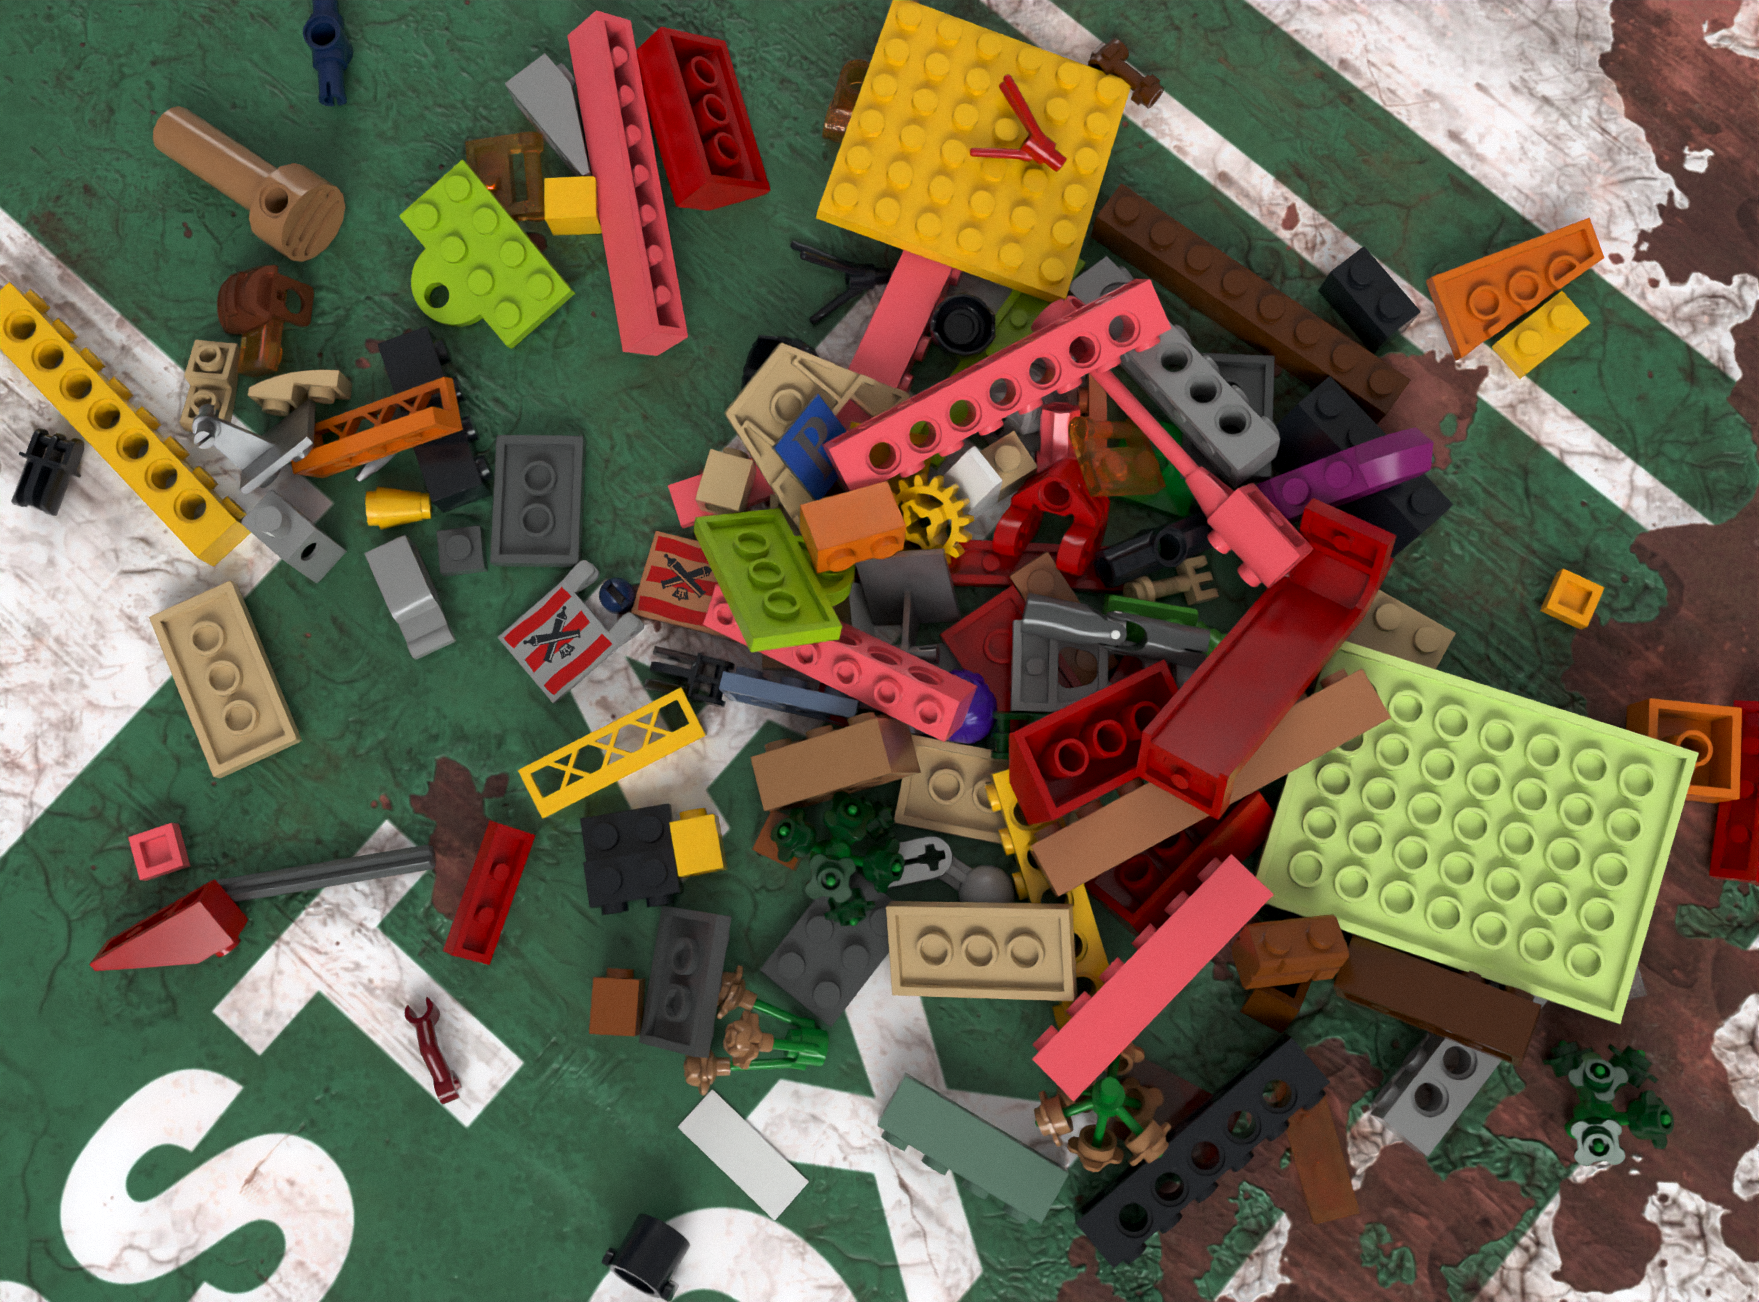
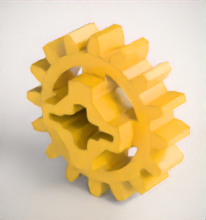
M926 473L915 475L914 483L909 477L899 480L900 490L893 487L891 491L899 510L902 508L904 512L903 519L906 524L904 547L900 551L944 548L949 565L951 563L950 555L957 558L965 552L959 542H968L973 534L964 529L965 525L975 521L974 516L964 514L962 508L970 503L969 498L957 500L955 494L959 486L954 484L944 488V476L942 475L935 476L930 483ZM927 494L939 499L943 505L931 501ZM928 516L931 525L922 528L919 520ZM949 519H951V533L948 537L946 528ZM908 541L919 544L921 549L912 546Z

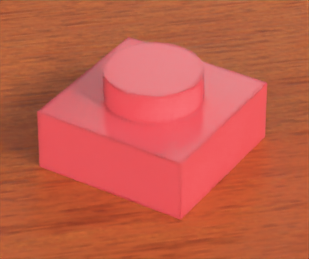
M169 823L128 837L139 880L148 881L190 867L178 823Z

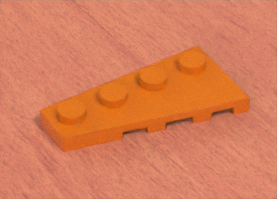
M1590 217L1426 280L1455 361L1463 358L1481 343L1493 337L1508 324L1530 311L1555 291L1561 289L1605 258Z

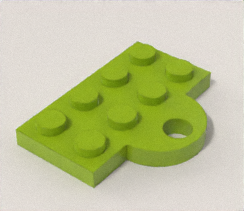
M463 159L399 215L401 220L426 248L414 264L411 275V289L419 308L428 317L437 322L452 327H464L484 318L503 343L513 349L576 294ZM438 286H446L449 291L448 302L441 308H434L430 302L431 292Z
M780 508L695 517L694 533L750 652L840 639L842 624L832 606L841 603L850 594L855 575L854 564L843 571H826L817 574L803 537L794 536Z

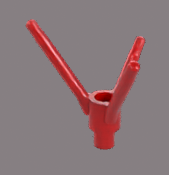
M1009 74L1005 75L1003 78L1004 82L999 84V89L1029 134L1019 149L971 148L970 155L972 157L1018 159L1027 162L1033 159L1039 165L1045 163L1053 171L1058 172L1067 158L1055 149L1056 143L1042 132L1012 76Z

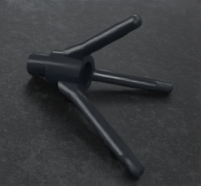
M792 241L790 244L792 249L801 252L800 258L802 260L845 273L846 291L809 318L811 324H816L850 299L862 294L863 290L874 289L875 285H887L891 278L890 268H875L873 263L847 261L797 241Z

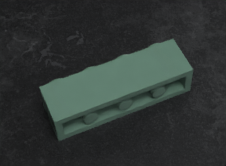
M906 1072L877 1123V1126L884 1130L881 1137L888 1143L903 1151L906 1150L908 1145L912 1146L924 1154L921 1161L925 1165L942 1175H946L949 1169L965 1178L962 1183L965 1189L984 1200L987 1199L990 1193L1005 1202L1002 1208L1005 1213L1024 1224H1027L1030 1218L1042 1224L1069 1175L1065 1167Z

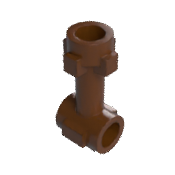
M1113 38L1107 44L1102 42L1092 52L1088 66L1103 71L1106 75L1113 74L1122 78L1131 87L1130 89L1134 91L1131 100L1138 106L1143 104L1147 109L1151 108L1164 91V87L1159 84L1161 80L1153 74L1151 76L1147 75L1144 78L1125 61L1129 57V52L1120 40Z

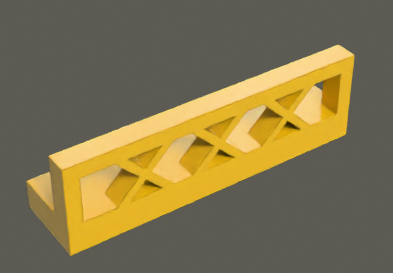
M682 687L519 769L518 772L543 819L706 736L707 733L700 719L697 718ZM678 700L689 724L674 732L655 727L660 709ZM653 712L650 724L637 721ZM628 724L647 729L642 748L633 753L614 747L620 729ZM653 731L666 735L649 744ZM612 733L609 745L597 741ZM587 745L607 750L601 769L593 773L574 768L579 750ZM612 752L625 756L609 764ZM571 754L568 766L556 762ZM546 766L566 771L560 790L546 797L543 796L532 773ZM572 773L584 777L568 785Z

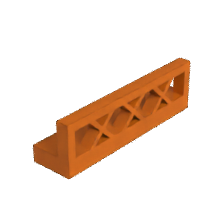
M442 377L315 423L314 446L302 460L298 462L291 460L293 474L326 478L463 430L453 379ZM440 392L443 409L437 407L426 408L431 396ZM402 406L410 411L409 415L390 421L396 408ZM364 419H368L375 424L373 428L356 433L361 421ZM333 431L340 436L339 440L323 444L322 434Z

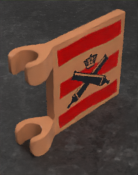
M656 531L631 613L639 617L742 644L703 625L715 585L718 582L699 542Z

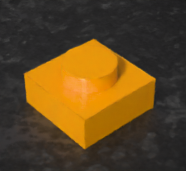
M1563 568L1556 573L1540 611L1582 630L1588 627L1605 587Z

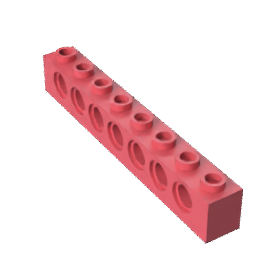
M1135 278L822 444L846 492L884 482L900 474L901 478L908 477L925 467L923 461L937 453L944 457L958 451L965 445L963 439L976 432L983 436L999 429L1004 425L1002 419L1016 411H1018L1019 415L1037 409L1043 404L1042 397L1057 390L1058 394H1062L1078 387L1083 383L1081 377L1095 369L1097 373H1102L1116 367L1122 362L1120 356L1132 349H1135L1136 352H1142L1157 345L1161 341L1159 335L1172 328L1151 280ZM1116 316H1119L1123 322V332L1118 339L1113 340L1109 334V325ZM1080 337L1084 342L1085 350L1082 357L1074 361L1070 356L1069 347L1075 338ZM1041 357L1045 362L1046 371L1042 379L1034 382L1030 377V366L1034 360ZM1002 378L1006 383L1007 392L1001 401L994 403L990 398V387L996 380ZM964 400L968 407L967 416L962 422L954 424L950 419V408L956 401ZM919 421H925L929 429L926 440L920 444H912L909 436L911 427ZM886 442L889 447L888 459L881 465H872L869 459L871 448L877 443Z

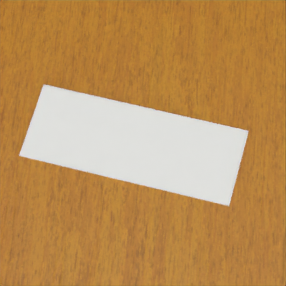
M713 1089L678 1126L694 1144L774 1221L809 1183L802 1174Z

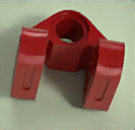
M1070 458L1058 460L1028 478L1024 485L1018 489L1017 493L1011 497L1010 507L1001 516L996 526L993 537V551L1017 558L1038 532L1044 511L1065 517L1072 514L1074 515V521L1060 543L1056 568L1057 570L1080 576L1095 557V552L1102 545L1107 527L1110 500L1079 461ZM1058 482L1066 486L1068 490L1062 488Z

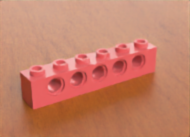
M716 584L703 625L747 646L719 584ZM840 621L842 629L839 640L758 651L943 742L963 725L978 687Z

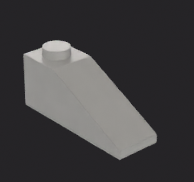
M544 53L507 81L505 85L516 107L575 177L592 176L579 103L572 88L576 85L575 79L564 64L560 63L556 66Z

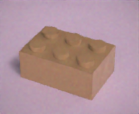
M868 712L848 718L849 726L833 729L832 725L822 726L807 731V739L792 742L791 738H786L765 744V753L750 757L764 811L802 809L832 800L834 794L839 791L852 794L921 773L908 724L897 719H891L887 714L875 716V712Z

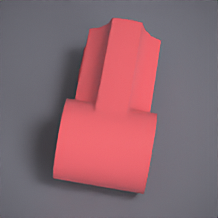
M1051 402L1050 404L1041 405L1039 451L1035 452L1034 460L1038 466L1036 473L1064 458L1074 459L1081 463V454L1078 451L1079 405H1072L1068 402ZM1058 482L1062 488L1068 490L1066 486Z

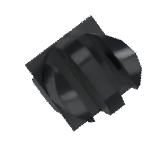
M36 429L26 453L19 452V455L27 460L12 497V504L20 507L30 506L44 511L46 514L57 516L71 476L81 477V474L76 471L84 452L83 440L74 438L69 441L63 434L56 433L51 436L45 429Z
M654 646L653 655L662 659L692 665V667L687 669L661 662H651L649 669L651 673L686 682L687 687L646 679L645 689L669 694L682 687L687 698L694 703L699 702L716 707H725L726 702L722 700L723 693L720 691L719 686L723 671L729 672V670H734V663L704 656L702 653H698L697 656ZM705 664L716 667L714 678L703 675ZM701 683L711 685L709 697L698 694Z

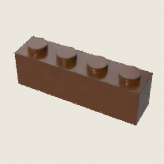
M1355 935L1352 936L1348 947L1349 958L1340 967L1333 985L1338 997L1522 1067L1541 1011V1004L1533 1002V995L1512 986H1505L1503 991L1485 984L1486 978L1473 971L1457 970V973L1439 967V963L1413 954L1409 956L1393 950L1392 947Z

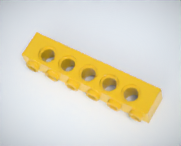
M1009 768L989 774L992 784L986 785L985 791L992 812L1001 810L1005 828L999 829L998 833L1005 855L1014 854L1019 872L1012 873L1011 875L1019 900L1027 898L1028 903H1041L1043 893L1050 887L1040 868H1033L1029 864L1027 854L1030 846L1037 842L1034 836L1036 832L1059 821L1063 829L1066 827L1064 818L1061 816L1053 821L1032 825L1018 823L1014 817V807L1018 800L1009 783ZM1083 883L1064 894V904H1072L1074 933L1078 938V947L1075 951L1076 978L1087 977L1091 980L1092 989L1089 995L1093 997L1105 984L1099 976L1109 964ZM1059 1001V1005L1052 1006L1059 1031L1072 1018L1066 1010L1074 1001Z

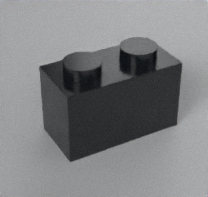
M1364 246L1334 268L1318 290L1372 354L1378 352L1404 332L1421 312Z

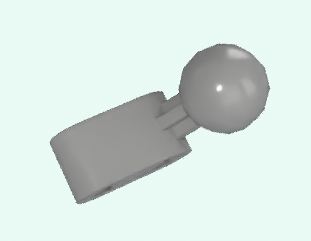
M924 837L899 843L898 853L903 856L904 863L920 860L921 857L927 855L926 848L934 846L937 853H945V859L939 861V869L931 871L928 864L915 863L904 866L901 879L893 881L888 886V889L940 879L958 891L959 902H1015L1014 884L1011 877L1002 869L993 865H980L971 868L954 857L949 845L938 837Z

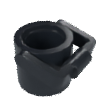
M640 1213L619 1248L610 1247L601 1263L609 1267L625 1283L642 1293L655 1298L661 1297L665 1301H671L680 1286L671 1279L688 1251L690 1243L682 1234L668 1224L650 1215Z

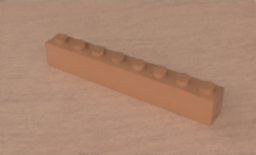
M1343 668L1320 681L1323 690L1309 697L1304 691L1235 777L1229 805L1391 718L1363 669L1348 676ZM1141 777L1117 789L1116 792L1120 798L1108 805L1103 806L1100 799L1076 811L1075 814L1079 820L1062 829L1059 821L1036 832L1034 836L1037 842L1031 845L1029 850L1055 898L1210 815L1150 782L1144 784Z

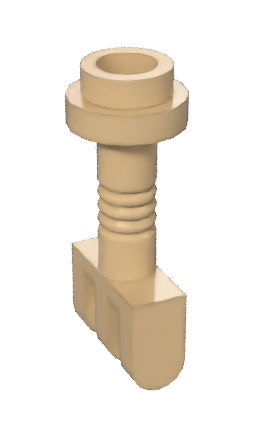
M1205 555L1185 559L1180 565L1175 567L1178 576L1151 582L1144 575L1125 583L1123 587V597L1155 602L1156 598L1184 592L1188 606L1214 600L1219 595L1216 588L1201 590L1200 585L1213 581L1211 572L1200 574L1195 572V569L1202 568L1208 564Z

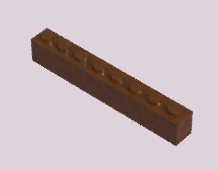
M1122 183L1096 216L1091 238L1262 355L1275 356L1274 363L1312 389L1317 388L1324 380L1331 376L1376 424L1386 416L1411 381V379Z

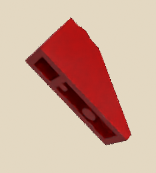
M213 879L107 940L89 965L94 971L198 964L214 954L220 958L231 952L240 943L241 939L238 936L249 919L220 884Z

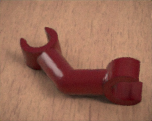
M426 997L427 1011L422 1017L417 1018L416 1013L409 1005L406 1006L404 1014L406 1020L416 1029L420 1054L433 1078L436 1095L443 1105L460 1098L457 1090L462 1088L455 1071L450 1070L438 1046L434 1026L439 1020L440 1011Z

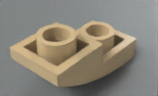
M194 341L184 375L190 384V388L179 422L185 431L193 432V419L199 414L200 407L205 404L214 405V410L218 409L219 411L218 418L231 423L240 362V347L237 343Z
M306 370L287 373L261 381L249 387L248 396L262 407L263 412L285 417L289 415L290 411H294L309 398L314 402L322 404H333L335 399L350 400L353 384L339 370Z

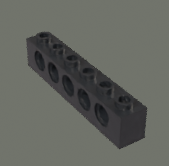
M1284 1032L1166 1134L1165 1137L1169 1146L1161 1158H1157L1151 1163H1147L1143 1158L1135 1166L1130 1164L1075 1212L1076 1224L1113 1269L1122 1261L1126 1265L1132 1263L1146 1250L1147 1245L1145 1241L1158 1230L1162 1234L1168 1232L1182 1219L1183 1214L1180 1211L1190 1202L1195 1200L1197 1203H1200L1207 1199L1219 1186L1216 1180L1226 1171L1231 1169L1232 1172H1237L1248 1164L1254 1157L1252 1149L1266 1138L1270 1142L1283 1134L1290 1125L1287 1119L1302 1107L1304 1111H1307L1319 1103L1326 1094L1323 1088L1330 1081L1292 1037ZM1275 1079L1285 1081L1286 1094L1281 1100L1277 1102L1264 1100L1263 1090L1269 1081ZM1238 1110L1249 1112L1251 1123L1245 1131L1236 1133L1227 1128L1228 1118L1233 1112ZM1202 1141L1211 1142L1216 1146L1214 1157L1205 1163L1196 1162L1191 1158L1193 1147ZM1166 1172L1175 1173L1181 1178L1179 1187L1171 1193L1160 1192L1155 1187L1157 1178ZM1129 1203L1141 1205L1145 1209L1144 1217L1137 1223L1123 1221L1119 1214L1125 1205Z

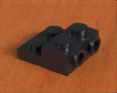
M671 804L580 818L586 862H583L590 908L601 907L602 915H610L629 911V902L646 900L647 908L673 904V895L684 893L682 877H678L669 822L674 821Z

